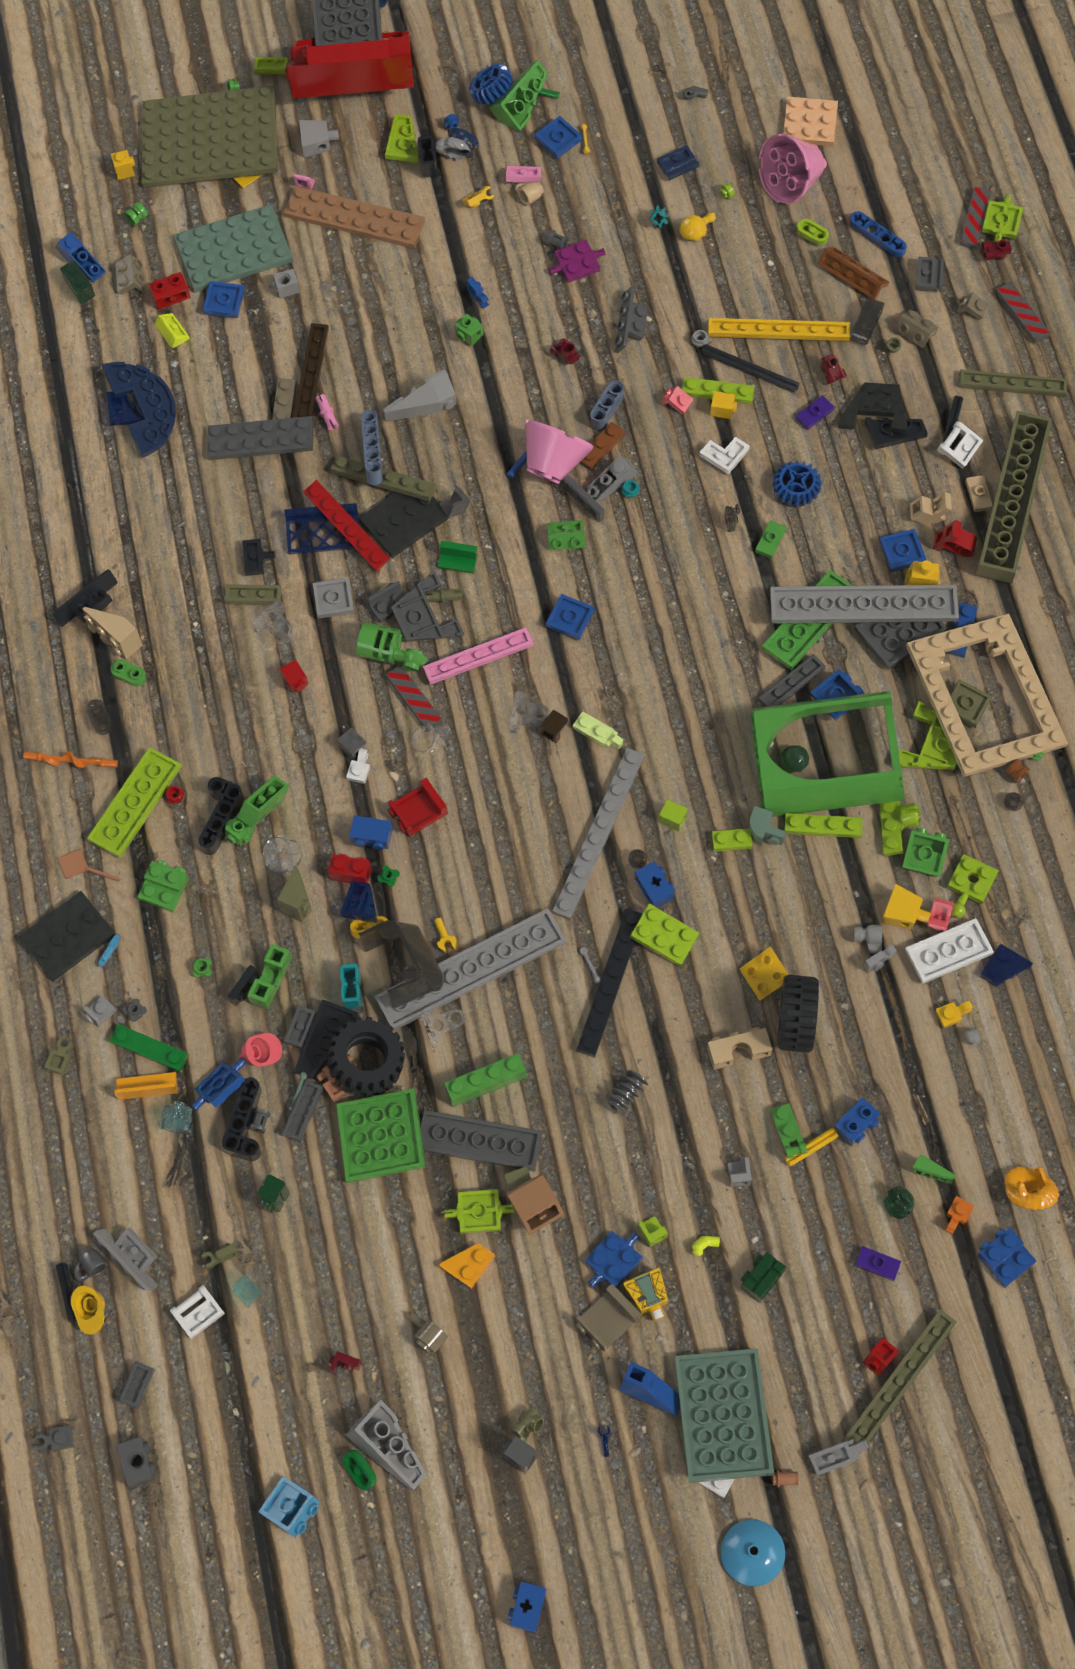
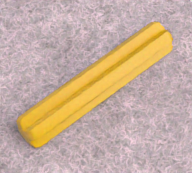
M830 1128L805 1144L808 1153L803 1155L799 1153L790 1159L786 1155L784 1158L788 1166H793L837 1139L839 1136L835 1128Z

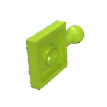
M963 854L947 886L948 889L960 894L957 903L953 905L951 916L954 918L964 916V905L968 898L983 904L999 870ZM975 876L978 882L972 883L968 880V877Z

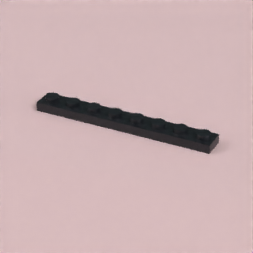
M630 909L625 910L576 1052L596 1057L636 942L630 938V935L640 920L642 913Z

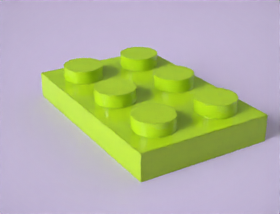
M649 903L630 938L680 967L697 939L699 932Z

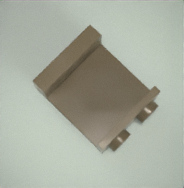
M611 1284L606 1289V1293L582 1316L578 1315L576 1317V1322L578 1323L576 1327L582 1334L587 1333L592 1338L590 1342L598 1350L601 1348L605 1352L640 1318L641 1313Z

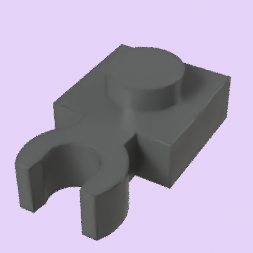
M72 1426L49 1429L50 1436L44 1434L35 1436L37 1440L44 1439V1444L36 1447L38 1451H45L49 1446H51L53 1452L74 1448Z

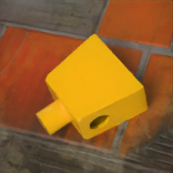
M928 560L912 562L905 573L904 585H940L939 564L931 563Z
M895 884L883 916L882 924L913 929L916 920L928 923L931 912L920 909L923 902L921 897Z

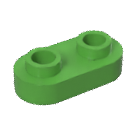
M117 660L111 665V672L118 680L135 687L142 686L146 682L147 676L141 667L125 660Z

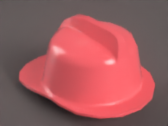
M271 1033L258 1034L247 1039L241 1048V1054L238 1056L243 1058L250 1066H266L276 1063L281 1058L282 1045L280 1040Z

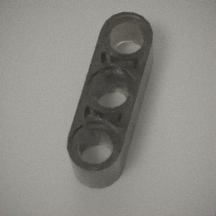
M869 297L866 299L851 332L850 340L864 345L868 344L884 309V302Z

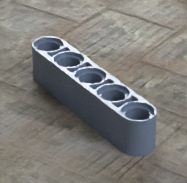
M367 410L361 414L366 480L370 485H378L383 480L378 420L375 411Z

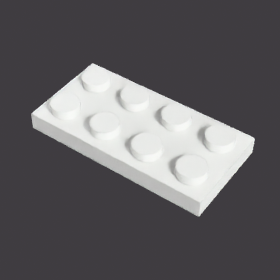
M976 918L905 948L922 984L991 956L994 953Z

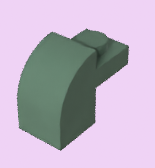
M755 806L749 823L753 841L761 846L764 839L773 845H783L786 831L769 826L773 812Z

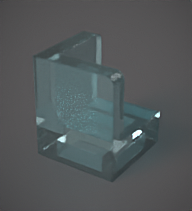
M246 1274L231 1288L232 1292L248 1308L263 1293Z

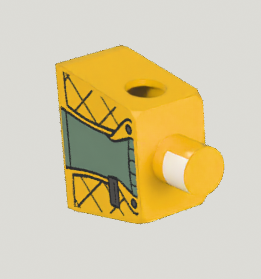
M660 1268L623 1283L625 1292L641 1315L650 1312L654 1322L665 1317L661 1307L668 1303V1298Z

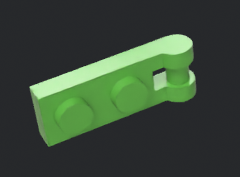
M790 1104L770 1109L787 1158H793L794 1155L799 1153L801 1155L808 1153ZM797 1143V1146H794V1147H791V1146H790V1145H792V1144Z

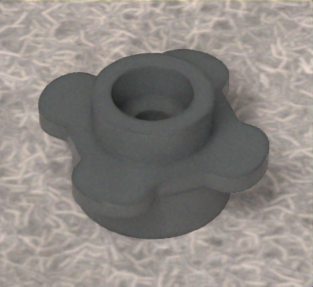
M133 999L131 1004L123 1008V1012L129 1015L131 1021L135 1022L143 1014H146L147 1009L140 1004L139 999Z

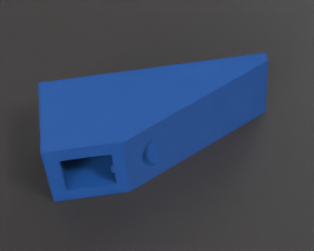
M71 231L58 241L55 248L70 264L93 283L106 273V270Z
M631 1362L619 1391L677 1417L680 1410L679 1394L651 1370Z

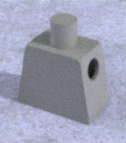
M299 120L304 157L327 152L330 150L329 141L339 140L338 129L328 130L326 121Z

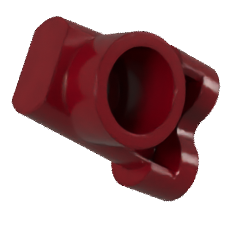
M1009 241L982 242V250L986 261L994 260V258L996 260H1004L1007 254H1011L1012 249Z
M565 338L550 348V353L555 357L559 356L567 364L572 365L580 358V355L575 350V345Z
M833 353L821 358L820 368L826 373L827 376L825 378L828 384L847 376Z

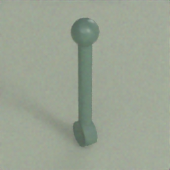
M305 1072L300 1073V1081L292 1104L289 1107L290 1112L293 1109L303 1082L307 1078Z

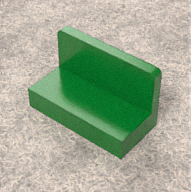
M441 540L438 568L473 574L478 557L477 546Z

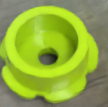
M730 183L721 185L720 193L722 197L730 200L735 195L733 187Z

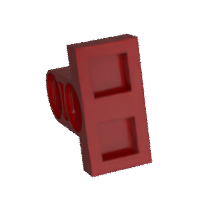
M955 520L936 533L933 549L940 551L945 548L960 556L972 557L977 537L961 529L962 522Z

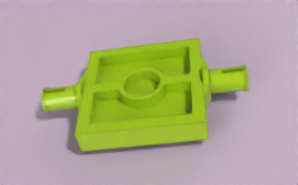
M1008 193L1005 194L1004 202L989 200L982 232L995 235L993 242L1001 240L1002 237L1016 239L1024 207L1011 204V194H1009L1008 199Z
M498 1189L458 1192L457 1209L444 1210L445 1218L457 1217L460 1223V1234L501 1231L502 1214L514 1213L512 1205H501Z

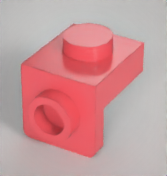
M676 386L665 391L661 404L663 406L666 404L671 405L682 415L686 412L693 399Z
M935 897L927 926L932 927L934 930L946 931L954 902Z

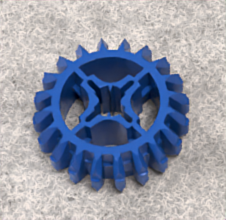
M499 63L491 64V66H486L483 70L481 69V72L477 73V76L470 83L471 97L478 104L489 105L498 98L500 99L512 85L513 78L509 69Z
M798 459L795 463H792L790 460L788 465L783 463L782 468L778 467L777 473L774 474L772 483L773 491L777 493V499L782 498V503L787 501L789 506L794 503L796 508L800 503L803 506L806 505V502L811 504L812 500H816L821 491L822 481L820 480V474H817V468L812 469V464L807 466L805 461L801 464ZM785 478L788 479L787 485L783 484ZM810 481L811 487H810L809 489H807V488H806L807 482Z

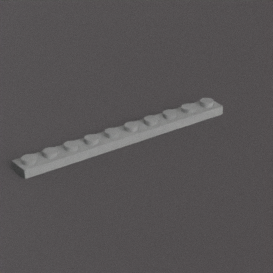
M629 748L626 749L556 902L553 914L571 921L645 754Z

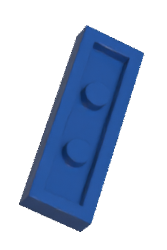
M960 602L958 607L959 619L954 622L953 629L974 624L978 607ZM967 646L946 653L964 658Z

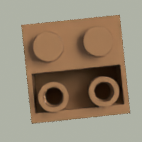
M542 1173L506 1193L521 1225L529 1235L564 1216V1212Z

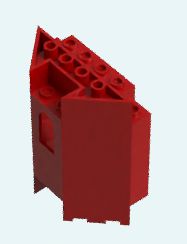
M383 31V38L381 40L316 46L315 38L295 41L290 50L291 59L285 68L286 79L290 81L292 98L414 88L409 31Z

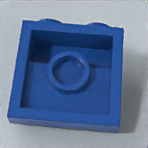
M838 669L810 693L815 700L864 694V691L859 685L855 686L851 682L852 679L848 673H843ZM852 710L830 712L828 714L836 721L847 711L850 712Z
M1002 1228L994 1235L996 1239L992 1243L986 1241L979 1248L981 1252L977 1256L1004 1288L1036 1263V1259L1023 1246L1024 1242L1011 1228L1007 1230Z

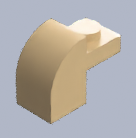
M947 492L933 500L921 496L910 503L911 520L920 523L944 521L945 514L952 510L951 494Z

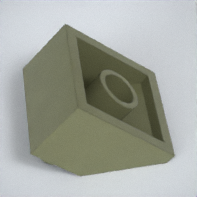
M294 867L277 898V902L282 914L302 922L305 917L309 916L311 905L299 868Z

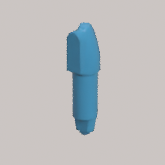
M116 934L107 945L98 962L99 967L105 965L113 951L117 948L120 941L119 935Z

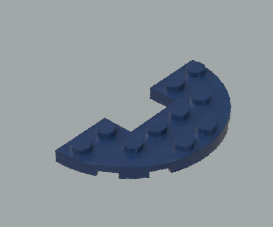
M125 362L102 364L115 398L133 393L144 420L129 424L128 428L141 458L149 456L165 444L173 431L176 405L171 390L161 377H157L150 372V369L144 366L125 364Z

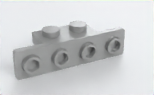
M131 1228L126 1229L118 1240L106 1229L96 1230L93 1233L98 1243L107 1248L111 1257L119 1261L124 1267V1271L137 1281L141 1289L149 1291L157 1288L158 1284L146 1273V1270L157 1258V1255Z

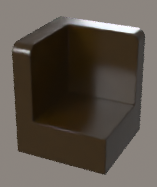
M553 709L540 726L541 735L557 743L560 739V732L567 724L568 718Z

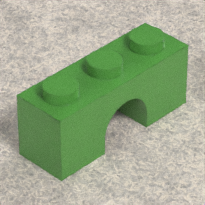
M271 944L264 959L262 975L259 979L255 978L248 993V999L251 1004L269 1010L291 962L292 956L289 950Z

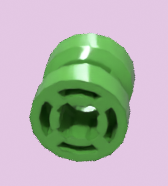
M136 202L132 209L124 212V216L131 225L136 226L141 219H145L148 216V212L141 203Z

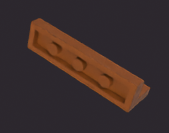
M834 246L825 248L817 263L873 300L877 299L881 289L889 284V281Z

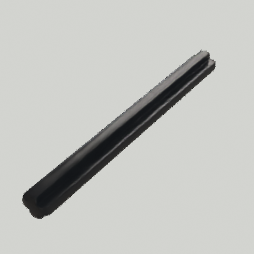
M704 344L701 353L790 391L797 392L800 383L708 344Z

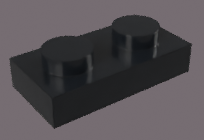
M249 965L231 990L228 998L232 1004L237 1006L239 1002L245 1000L248 989L253 985L255 978H259L257 968Z

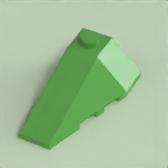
M538 60L532 63L512 83L509 90L505 92V95H502L500 99L498 98L489 106V109L499 122L516 131H521L530 120V113L533 106L536 105L538 92L541 91L548 74Z

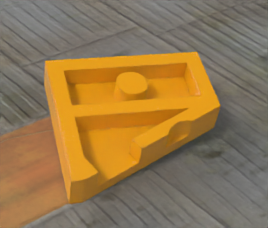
M477 1243L443 1261L439 1267L472 1289L494 1259L495 1254Z

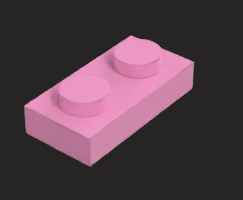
M507 166L506 182L540 183L541 167Z

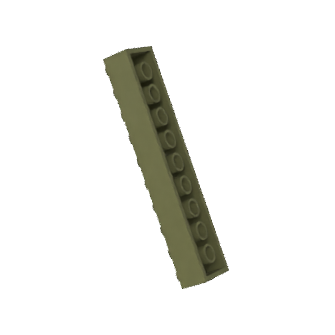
M1021 411L1016 412L979 560L977 576L1013 583L1052 418Z

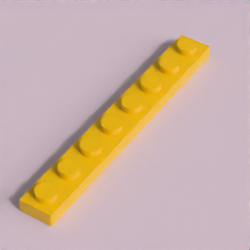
M709 318L708 336L849 341L850 322Z

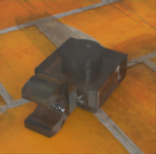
M738 504L734 508L732 506L725 507L724 519L728 532L735 531L736 524L738 523L737 515L740 513Z

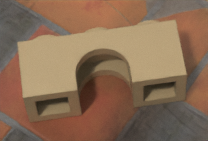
M760 1027L752 1028L749 1032L742 1034L741 1032H735L726 1038H712L707 1045L713 1070L732 1066L734 1061L732 1052L737 1048L746 1049L750 1053L752 1060L771 1056L772 1053L766 1028L760 1029Z

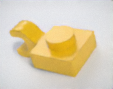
M484 186L480 191H475L461 199L464 206L474 208L480 205V201L483 199H492L494 194L486 195V191L491 187Z
M966 1001L957 1007L955 1002L937 1008L935 1012L943 1028H947L962 1022L961 1015L971 1012L973 1006L970 1001Z

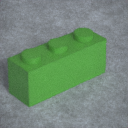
M274 775L244 801L237 818L250 827H255L283 802L290 786Z

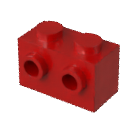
M181 272L171 274L166 278L155 280L148 284L158 310L191 298L188 286Z
M339 853L338 855L332 854L328 874L330 880L368 887L372 868L370 861L364 857L352 858L346 854Z

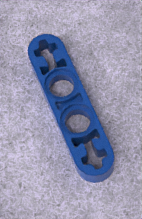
M857 211L851 214L850 226L892 256L899 258L905 255L907 245L902 239L862 212ZM873 227L876 229V231L868 232L867 228ZM885 236L889 238V241L883 242L880 238Z

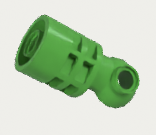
M366 621L363 623L357 640V656L394 664L396 661L402 662L404 669L418 672L419 667L425 665L429 660L419 650L411 648L406 649V651L400 650L402 634L399 629Z

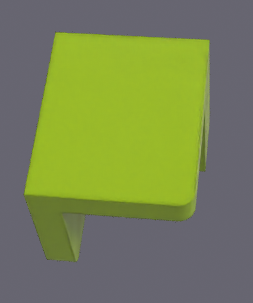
M667 800L659 814L658 822L679 832L687 817L688 808Z
M655 1216L645 1222H642V1220L638 1222L637 1227L649 1247L668 1237L667 1230L664 1226L660 1225Z

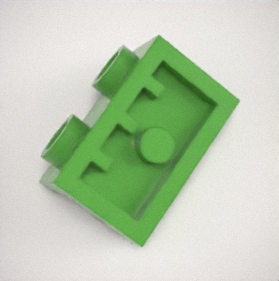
M583 520L547 523L549 550L585 547Z

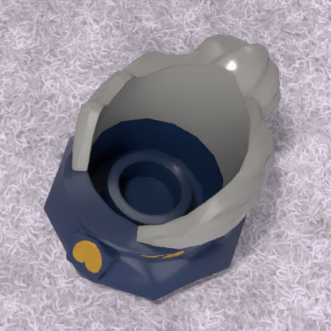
M455 127L447 131L448 138H439L435 142L436 152L449 156L450 159L455 158L456 161L464 157L472 158V150L479 144L475 135L467 130Z

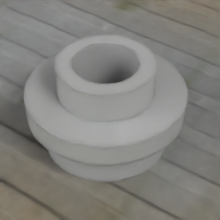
M697 330L693 333L691 341L695 346L703 347L704 344H708L709 336L704 330Z

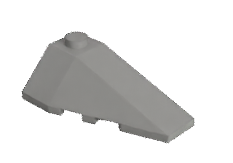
M444 369L429 376L424 380L425 384L418 389L416 387L412 388L408 396L405 398L400 397L384 408L385 421L438 413L453 408L457 404L456 394L446 370Z
M381 1399L360 1417L345 1434L361 1451L412 1491L427 1475L416 1453L409 1446L406 1440L408 1438L405 1432H402L396 1415Z

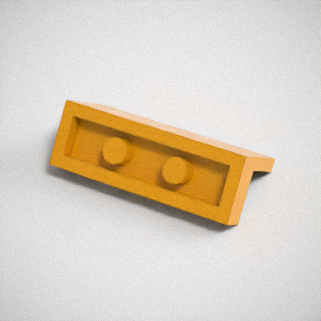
M172 1072L116 1079L117 1089L114 1090L118 1100L177 1094V1074Z

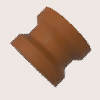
M1017 759L1007 768L1005 773L1011 775L1014 781L1018 783L1029 773L1030 769L1024 767L1022 761Z

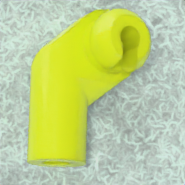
M701 1236L692 1244V1253L695 1256H701L707 1246L719 1247L720 1237Z

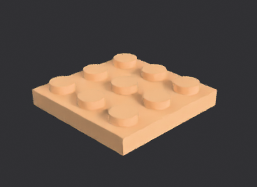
M787 97L783 134L803 139V141L810 144L833 146L838 101Z

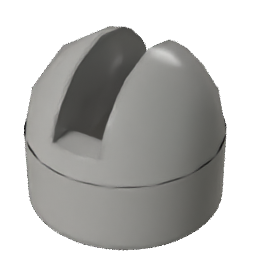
M977 1028L969 1029L965 1033V1041L970 1045L980 1043Z

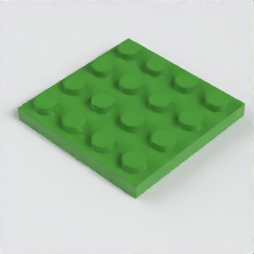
M414 1088L336 1104L347 1183L426 1168Z

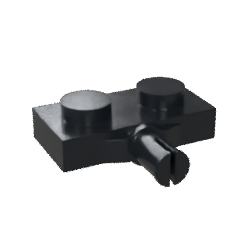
M261 539L243 540L246 576L264 574L265 559L275 558V551L264 552Z

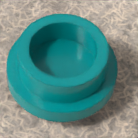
M627 480L621 488L623 495L629 498L637 496L640 490L638 483L634 480Z

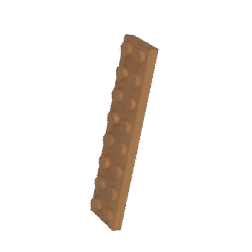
M299 186L294 187L284 211V216L287 218L414 249L425 223V217Z

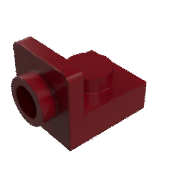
M337 1351L335 1356H331L328 1367L330 1368V1373L336 1375L340 1364H342L341 1368L353 1372L354 1369L360 1370L362 1362L360 1359Z

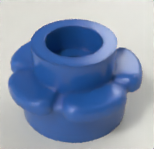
M455 114L448 115L444 119V127L447 129L457 128L460 120L459 117H456Z

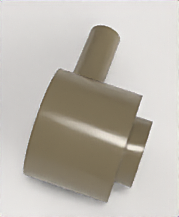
M415 1313L410 1314L408 1319L420 1328L414 1336L417 1339L416 1344L427 1353L430 1351L436 1353L448 1338L447 1334L430 1320L425 1322Z

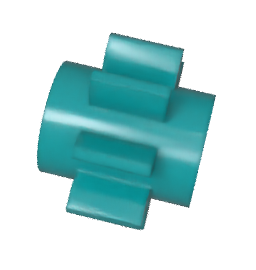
M657 205L655 211L650 210L653 216H650L648 220L653 221L652 226L656 224L661 228L663 222L668 224V220L665 218L669 217L670 213L665 212L666 207L659 209ZM657 213L663 216L661 220L656 217Z

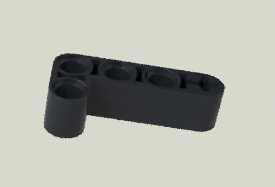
M213 777L208 782L209 792L212 798L218 800V803L198 839L200 848L206 855H213L217 852L225 837L226 823L231 818L234 819L244 801L240 786L220 777ZM221 786V789L213 790L215 787ZM234 793L238 794L237 797H230ZM225 809H229V810H230V811H229L228 813H226V814H223V813H222V811L225 810ZM217 825H220V826H221L220 829H218V830H213V828H214L215 826H217Z
M253 1077L246 1078L241 1084L222 1139V1146L228 1155L247 1161H256L261 1156V1149L257 1141L247 1137L249 1131L248 1124L252 1122L253 1110L257 1108L262 1093L259 1082ZM243 1104L250 1105L248 1110H240ZM236 1123H244L241 1129H234ZM231 1141L237 1142L234 1148H228V1143ZM249 1147H256L255 1152L251 1154L246 1153Z

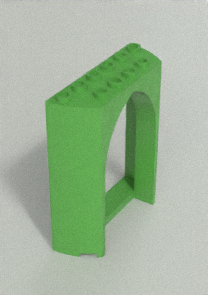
M890 691L753 708V711L750 712L760 794L763 793L764 800H761V808L772 811V817L783 816L786 813L799 814L904 800L903 775L900 766ZM884 706L892 771L811 780L796 777L785 772L768 755L770 745L778 733L787 725L800 718L815 714Z

